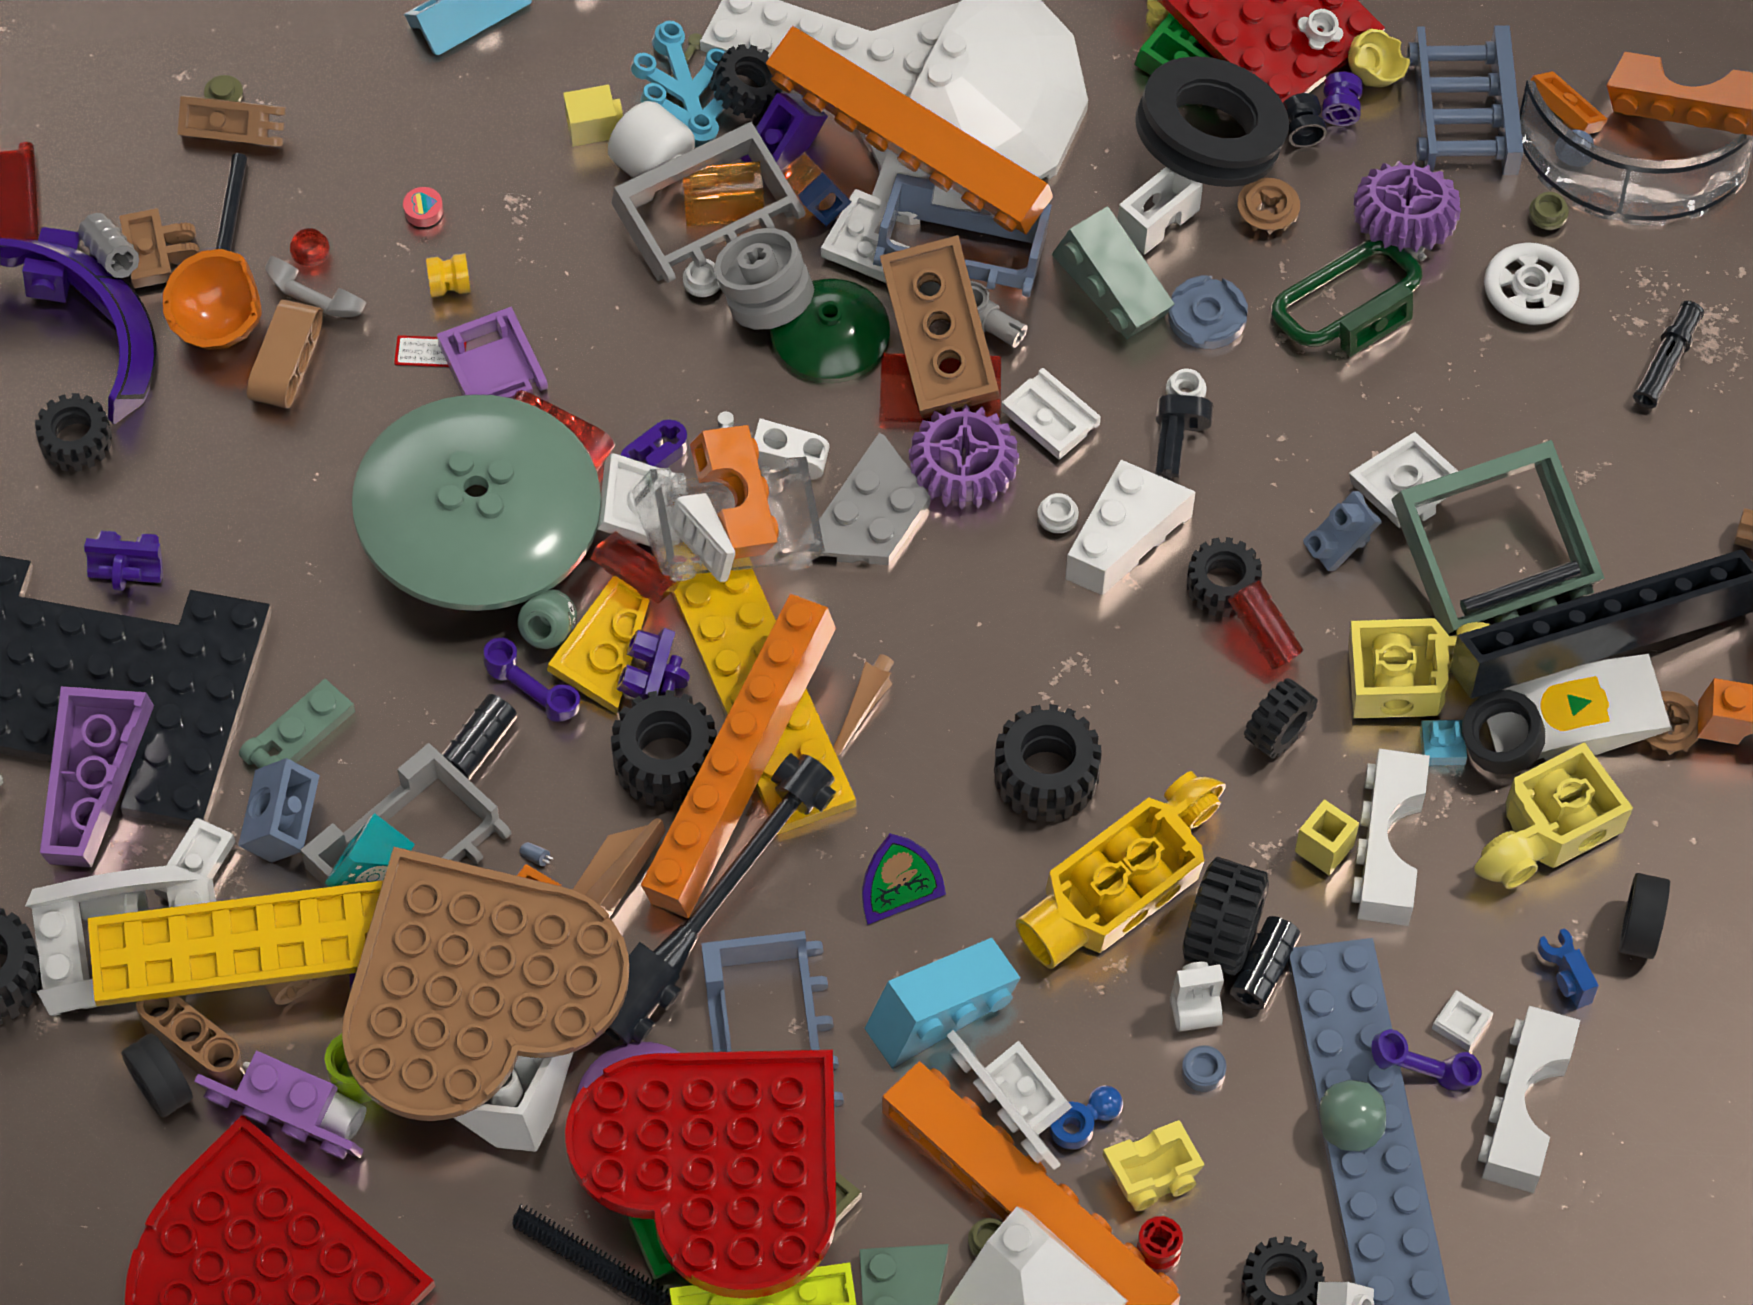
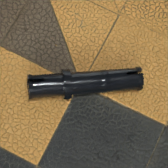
M1683 301L1671 326L1665 327L1661 334L1662 343L1633 395L1635 402L1642 407L1652 409L1657 406L1659 398L1673 375L1681 356L1691 348L1693 344L1692 335L1705 313L1699 304L1692 301Z

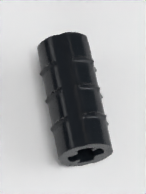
M488 694L479 707L474 708L472 716L466 724H462V729L453 740H450L449 746L442 755L470 780L477 769L482 767V763L490 752L494 751V747L500 739L506 736L507 730L517 718V712L507 701L499 696Z
M1276 916L1267 917L1260 933H1257V939L1251 951H1248L1244 965L1231 988L1230 993L1238 1002L1253 1009L1260 1010L1265 1008L1280 976L1283 974L1290 954L1300 938L1301 931L1293 923Z

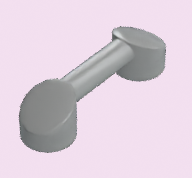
M270 256L265 266V270L271 280L284 294L307 305L322 308L323 312L327 315L355 317L362 313L367 303L341 288L337 289L333 299L294 281L299 270L274 256Z

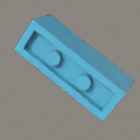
M428 0L404 15L411 28L421 29L432 53L440 55L531 4L532 0Z

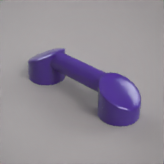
M495 638L485 645L483 653L484 666L492 677L512 682L544 706L547 718L552 721H565L577 714L580 707V695L575 688L569 685H557L550 690L517 666V648L508 639Z
M1394 1029L1385 1030L1375 1035L1372 1040V1056L1380 1069L1385 1070L1396 1065L1435 1077L1440 1085L1452 1091L1467 1089L1476 1085L1481 1079V1065L1478 1059L1471 1053L1461 1052L1443 1061L1408 1051L1405 1037Z

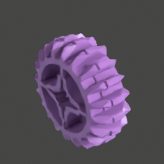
M1397 161L1393 167L1383 163L1380 170L1370 169L1368 176L1362 177L1353 202L1355 206V222L1359 223L1361 232L1369 233L1371 242L1381 240L1383 241L1384 248L1393 245L1397 246L1400 252L1403 248H1411L1417 253L1421 246L1432 250L1435 243L1444 244L1445 239L1448 236H1452L1453 231L1456 229L1457 220H1459L1461 212L1459 207V191L1454 189L1453 180L1444 179L1443 171L1431 172L1430 165L1423 168L1417 167L1414 161L1411 165H1403L1400 161Z
M965 404L960 412H955L949 406L946 409V415L943 416L934 411L931 416V422L922 420L919 432H914L912 446L909 449L910 470L917 477V484L928 489V495H930L931 500L942 496V503L945 507L952 500L958 501V505L962 510L966 502L972 501L979 508L983 497L994 502L997 498V491L1006 493L1009 481H1013L1016 476L1019 453H1017V440L1015 436L1010 435L1011 429L1008 423L999 424L1000 419L997 413L985 417L983 406L974 413L970 412L969 407ZM963 448L966 449V464H965V465H962V449H963Z

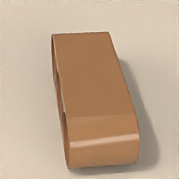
M281 299L250 373L247 385V397L249 400L283 408H289L292 405L321 331L323 322L322 308Z
M174 996L136 1001L137 1012L144 1030L148 1034L153 1033L157 1036L167 1050L196 1073L230 1088L235 1087L241 1082L245 1070L242 1067L244 1061L238 1044L182 998ZM155 1008H168L161 1016H150V1013ZM187 1033H200L199 1037L194 1041L184 1042L181 1040ZM230 1057L233 1059L227 1066H213L220 1058Z

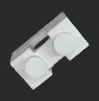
M1165 167L1119 204L1118 221L1142 254L1145 255L1164 239L1165 228L1170 224L1178 223L1181 226L1200 210L1203 183L1187 179ZM1153 195L1152 202L1155 205L1144 212L1143 206L1145 202Z

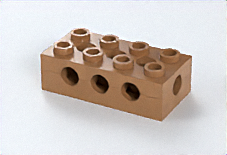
M959 236L881 255L880 259L922 419L931 417L934 411L940 414L946 413V409L949 406L954 410L963 408L965 404L969 407L1000 399ZM926 282H936L941 286L939 292L933 296H925L919 291ZM937 320H945L951 324V327L945 334L936 335L929 330L932 323ZM948 358H954L961 362L960 368L951 374L944 373L939 369L941 363Z

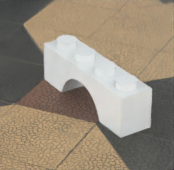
M1379 749L1376 764H1367L1364 788L1372 789L1371 801H1363L1360 826L1368 827L1367 838H1359L1356 853V864L1363 865L1362 877H1354L1351 902L1359 903L1357 919L1409 926L1414 906L1417 869L1405 863L1397 856L1390 845L1387 831L1399 819L1421 812L1426 794L1429 755Z
M1533 1006L1528 1007L1524 1021L1520 1019L1515 1020L1509 1044L1517 1046L1514 1059L1505 1057L1499 1083L1507 1085L1503 1098L1495 1096L1488 1120L1489 1122L1496 1123L1493 1137L1484 1136L1478 1161L1486 1163L1482 1176L1483 1179L1534 1193L1540 1178L1550 1137L1541 1131L1531 1120L1525 1105V1093L1531 1086L1543 1079L1565 1075L1571 1059L1580 1020Z

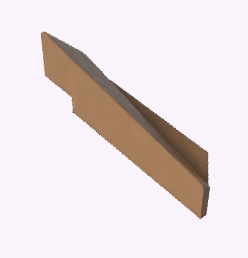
M656 818L647 826L608 835L573 890L594 900L604 908L610 917L664 835L663 821Z

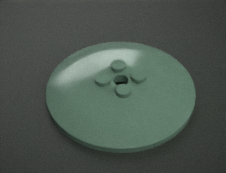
M463 395L444 398L416 408L400 417L388 426L369 447L356 473L352 495L353 520L357 536L369 560L384 577L404 592L425 602L445 608L475 611L499 609L526 602L532 597L550 590L565 579L578 566L593 542L597 531L601 505L600 483L596 468L589 453L577 436L558 419L538 407L519 400L494 395ZM472 485H482L488 490L480 497H472L465 492Z

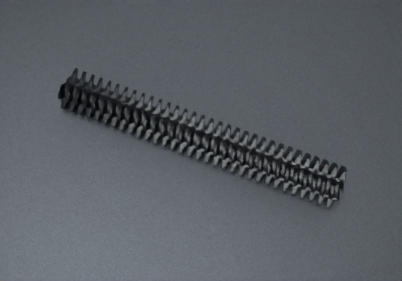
M522 1203L514 1214L511 1226H514L515 1229L519 1228V1231L523 1232V1234H528V1237H533V1240H537L538 1243L542 1242L543 1246L547 1245L546 1248L552 1247L551 1251H556L557 1254L561 1253L560 1256H566L565 1259H570V1262L575 1261V1265H579L580 1268L584 1267L585 1271L589 1270L588 1273L594 1272L593 1276H598V1279L603 1278V1282L608 1281L607 1284H612V1287H617V1290L622 1289V1293L627 1292L626 1295H631L632 1299L636 1298L635 1301L641 1300L640 1304H669L671 1300L670 1294L667 1295L668 1289L662 1292L664 1286H661L659 1290V1283L654 1287V1280L649 1284V1277L644 1281V1274L641 1278H639L640 1272L635 1276V1269L630 1273V1266L625 1270V1263L622 1267H620L621 1261L615 1264L617 1258L611 1261L612 1255H610L607 1259V1252L602 1256V1249L597 1253V1246L593 1251V1244L588 1248V1241L583 1245V1238L580 1242H578V1235L573 1239L574 1233L569 1236L570 1230H568L565 1234V1227L560 1231V1224L555 1228V1221L551 1226V1219L546 1223V1216L543 1220H541V1213L536 1217L537 1211L532 1214L533 1208L527 1211L528 1205L523 1209Z

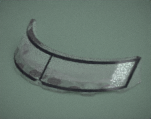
M1531 80L1526 81L1519 112L1523 152L1538 172L1537 178L1550 191L1554 188L1572 200V206L1581 211L1605 220L1617 219L1625 224L1665 225L1666 220L1686 216L1693 219L1708 213L1710 207L1723 201L1733 192L1736 194L1746 183L1753 155V136L1741 134L1719 149L1686 159L1645 160L1632 158L1600 148L1570 130L1547 106L1538 91L1536 83Z

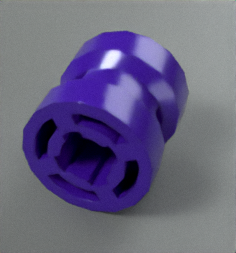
M1335 72L1325 78L1323 93L1326 99L1322 104V117L1327 123L1336 126H1349L1355 124L1360 119L1361 103L1359 99L1362 95L1363 83L1357 75L1349 72Z

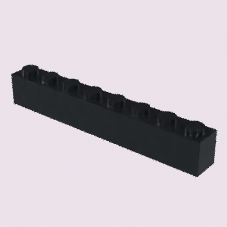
M1741 549L1457 635L1449 671L1472 699L1752 613L1753 562Z

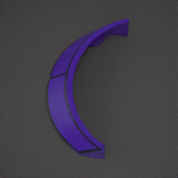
M0 238L1 266L17 267L24 264L25 258L59 262L65 265L67 280L115 325L119 343V365L113 388L108 396V420L112 424L118 423L144 403L150 391V384L155 370V334L149 314L141 299L127 282L121 278L113 277L102 264L97 262L96 258L82 251L47 241Z

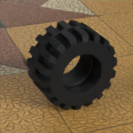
M666 690V695L658 696L657 691L648 692V699L642 700L640 696L632 700V708L624 706L619 712L620 720L614 721L612 726L613 736H611L615 774L619 776L620 785L624 790L630 788V796L636 800L644 796L647 805L655 806L657 801H663L664 807H673V801L680 800L683 803L717 737V730L715 729V721L712 715H706V707L701 702L693 705L692 696L684 693L679 698L676 697L675 691ZM661 738L677 739L687 746V749L679 756L665 760L652 758L643 752V749L649 743Z
M1049 704V710H1042L1040 705L1031 706V713L1026 714L1024 710L1019 711L1015 714V722L1008 720L1003 725V733H999L996 740L994 761L996 789H1001L1000 797L1005 803L1012 801L1013 811L1020 814L1025 810L1028 812V818L1032 820H1037L1038 815L1046 816V822L1055 821V815L1059 814L1062 815L1063 819L1072 817L1073 808L1080 812L1087 806V798L1092 799L1094 797L1096 786L1099 783L1102 750L1101 745H1098L1099 736L1096 730H1089L1090 722L1084 716L1077 720L1075 718L1076 711L1069 708L1066 709L1065 713L1058 711L1059 705ZM1040 752H1051L1065 758L1070 766L1059 773L1044 774L1030 768L1025 763V760Z
M1216 857L1208 865L1198 889L1183 941L1184 960L1193 963L1207 962L1208 966L1220 964L1222 972L1233 976L1242 969L1248 956V951H1250L1264 908L1269 887L1267 872L1220 857Z
M0 908V954L7 956L4 965L0 969V1024H3L2 1017L10 1015L13 1020L20 1015L18 1008L22 1005L26 1008L30 1007L34 1002L31 993H37L41 989L42 984L39 979L41 972L38 949L30 929L26 923L22 924L20 918L13 912L7 916L4 908Z

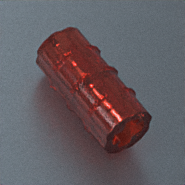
M1260 580L1254 581L1229 597L1228 600L1237 613V618L1242 621L1249 632L1248 636L1252 637L1260 650L1259 653L1263 654L1272 670L1281 667L1304 651L1294 635L1295 631L1290 629L1283 618V614L1280 613L1273 602L1272 596L1268 594Z

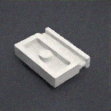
M1044 368L1039 370L1036 377L1028 379L1002 401L1001 411L1059 460L1081 442L1093 427L1097 428L1100 425L1101 416Z

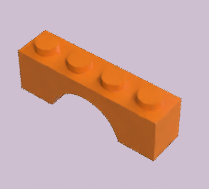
M1624 52L1607 83L1613 112L1753 136L1752 72L1733 69L1725 77L1714 83L1696 87L1683 86L1672 82L1665 76L1661 57Z

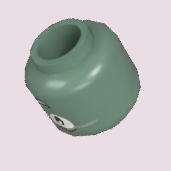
M553 589L532 597L522 606L518 614V628L522 637L529 644L542 649L553 648L561 644L571 634L577 623V611L573 601L566 594Z

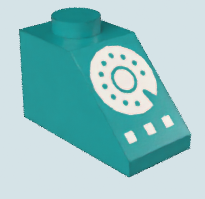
M374 813L350 840L325 884L329 887L384 880L393 847L412 850L415 844Z

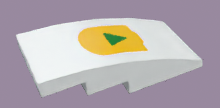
M1649 654L1586 663L1502 689L1522 693L1536 704L1545 727V745L1538 759L1544 758L1546 761L1583 742L1586 743L1594 755H1598L1672 730ZM1513 712L1499 713L1487 720L1496 752H1508L1515 749L1528 736L1526 719L1519 714Z

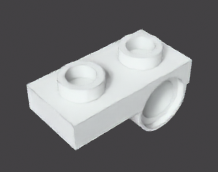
M1194 962L1185 965L1182 970L1177 971L1170 1002L1178 1032L1222 1025L1223 1015L1219 995L1224 979L1220 964L1208 966L1207 962Z

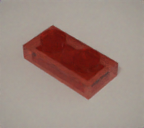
M616 531L596 546L590 558L602 566L608 574L620 578L635 588L641 596L651 599L657 604L677 589L683 577Z

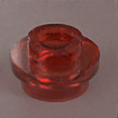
M302 229L295 234L290 243L291 257L302 266L312 267L319 265L327 259L330 253L329 241L325 235L316 229ZM314 248L312 251H305L306 249Z

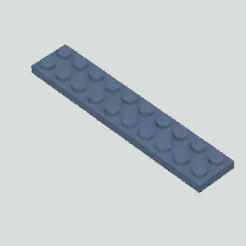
M1373 938L1294 947L1288 960V966L1318 1114L1320 1100L1324 1096V1092L1331 1085L1346 1080L1368 1082L1382 1095L1386 1105V1129L1383 1136L1373 1147L1359 1152L1341 1150L1328 1142L1323 1136L1352 1283L1373 1288L1374 1305H1451L1401 1067L1394 1065L1385 1070L1380 1069L1372 1056L1371 1044L1374 1036L1385 1030L1392 1029Z

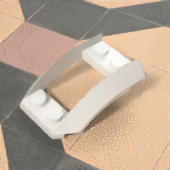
M176 865L94 875L32 889L25 906L32 909L43 990H39L37 993L49 1015L58 1016L67 1011L98 1007L94 1001L93 979L89 978L79 902L161 888L167 889L169 908L216 902L213 880Z

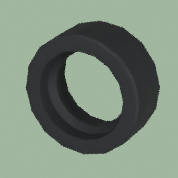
M1498 690L1480 696L1468 707L1462 720V736L1472 760L1483 770L1497 775L1515 774L1527 769L1539 758L1545 745V727L1536 704L1526 695L1513 690ZM1513 712L1526 719L1528 736L1517 748L1508 752H1493L1487 750L1481 744L1479 730L1482 724L1490 717L1499 713Z
M1642 873L1635 874L1621 931L1619 946L1621 953L1654 959L1667 911L1670 893L1669 879Z

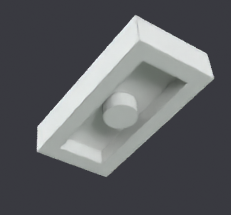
M196 818L166 866L176 865L213 879L236 842L234 834ZM166 888L154 889L156 895L168 900Z

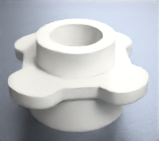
M1315 10L1310 14L1309 18L1301 17L1298 21V29L1306 34L1309 39V46L1312 49L1321 50L1325 44L1331 41L1339 42L1343 36V30L1338 27L1337 17L1329 10ZM1317 27L1323 29L1324 31H1318Z

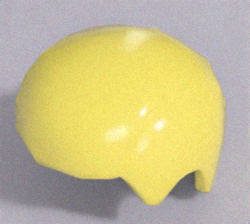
M1368 29L1356 36L1351 43L1348 55V62L1352 73L1357 75L1364 85L1376 88L1388 86L1403 78L1410 65V59L1402 56L1400 50L1402 42L1400 40L1390 37L1383 30Z

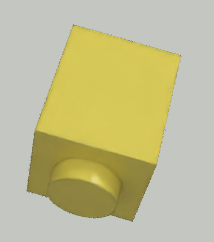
M609 84L563 93L565 116L572 146L609 140L616 124L623 117L620 99H612Z
M1324 799L1299 829L1295 852L1330 876L1353 848L1359 822Z

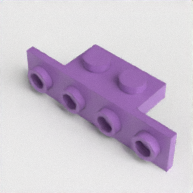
M257 1050L237 1090L200 1074L197 1075L194 1081L206 1090L203 1097L225 1108H228L230 1101L245 1107L242 1112L244 1116L263 1125L267 1124L269 1118L284 1124L281 1132L302 1142L306 1141L307 1136L322 1141L320 1149L344 1160L346 1153L360 1158L364 1151L354 1142L320 1128L338 1087Z

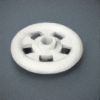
M1519 243L1506 247L1492 258L1485 271L1484 286L1489 301L1501 314L1516 322L1538 325L1558 320L1571 310L1579 295V278L1575 267L1565 255L1547 245ZM1517 260L1522 267L1515 274H1511L1505 267ZM1538 260L1545 261L1553 266L1550 273L1541 265L1536 264ZM1531 283L1536 285L1537 287H1531L1526 284ZM1552 283L1564 285L1561 296L1549 294ZM1510 284L1516 296L1507 298L1501 287ZM1526 301H1542L1543 308L1529 309L1526 307Z

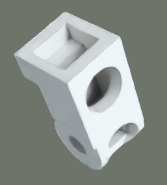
M759 419L754 439L759 448L758 465L760 472L763 473L764 468H769L785 473L790 472L799 478L807 480L821 478L830 448L826 439L814 433Z

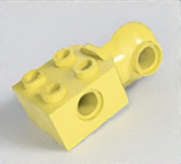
M1435 618L1351 621L1348 648L1353 718L1438 716L1446 701L1445 693L1449 681L1448 673H1451L1449 670L1457 635L1489 626L1490 624L1484 622L1467 623L1457 629L1456 636H1449Z
M1583 742L1514 778L1506 800V815L1513 831L1502 833L1483 848L1481 852L1482 857L1476 863L1474 872L1489 881L1502 882L1507 889L1517 887L1535 874L1538 869L1537 861L1555 868L1624 832L1633 807L1586 743Z

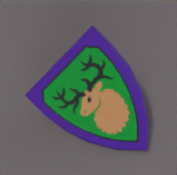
M889 833L874 853L866 870L862 886V905L867 925L946 895L944 880L937 862L925 848L911 839Z

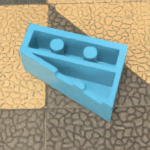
M989 938L889 980L864 1029L888 1064L894 1069L945 1039L952 1030L956 1032L985 1014L1004 1008L1013 999L1012 993L1021 977L993 938Z

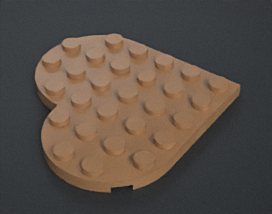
M393 847L343 1018L342 1038L349 1069L358 1085L373 1101L397 1115L416 1120L435 1121L455 1118L473 1111L486 1103L502 1088L514 1069L518 1056L550 1058L566 1055L587 1046L607 1030L617 1017L628 990L629 957L624 938L604 908L586 895L575 890Z

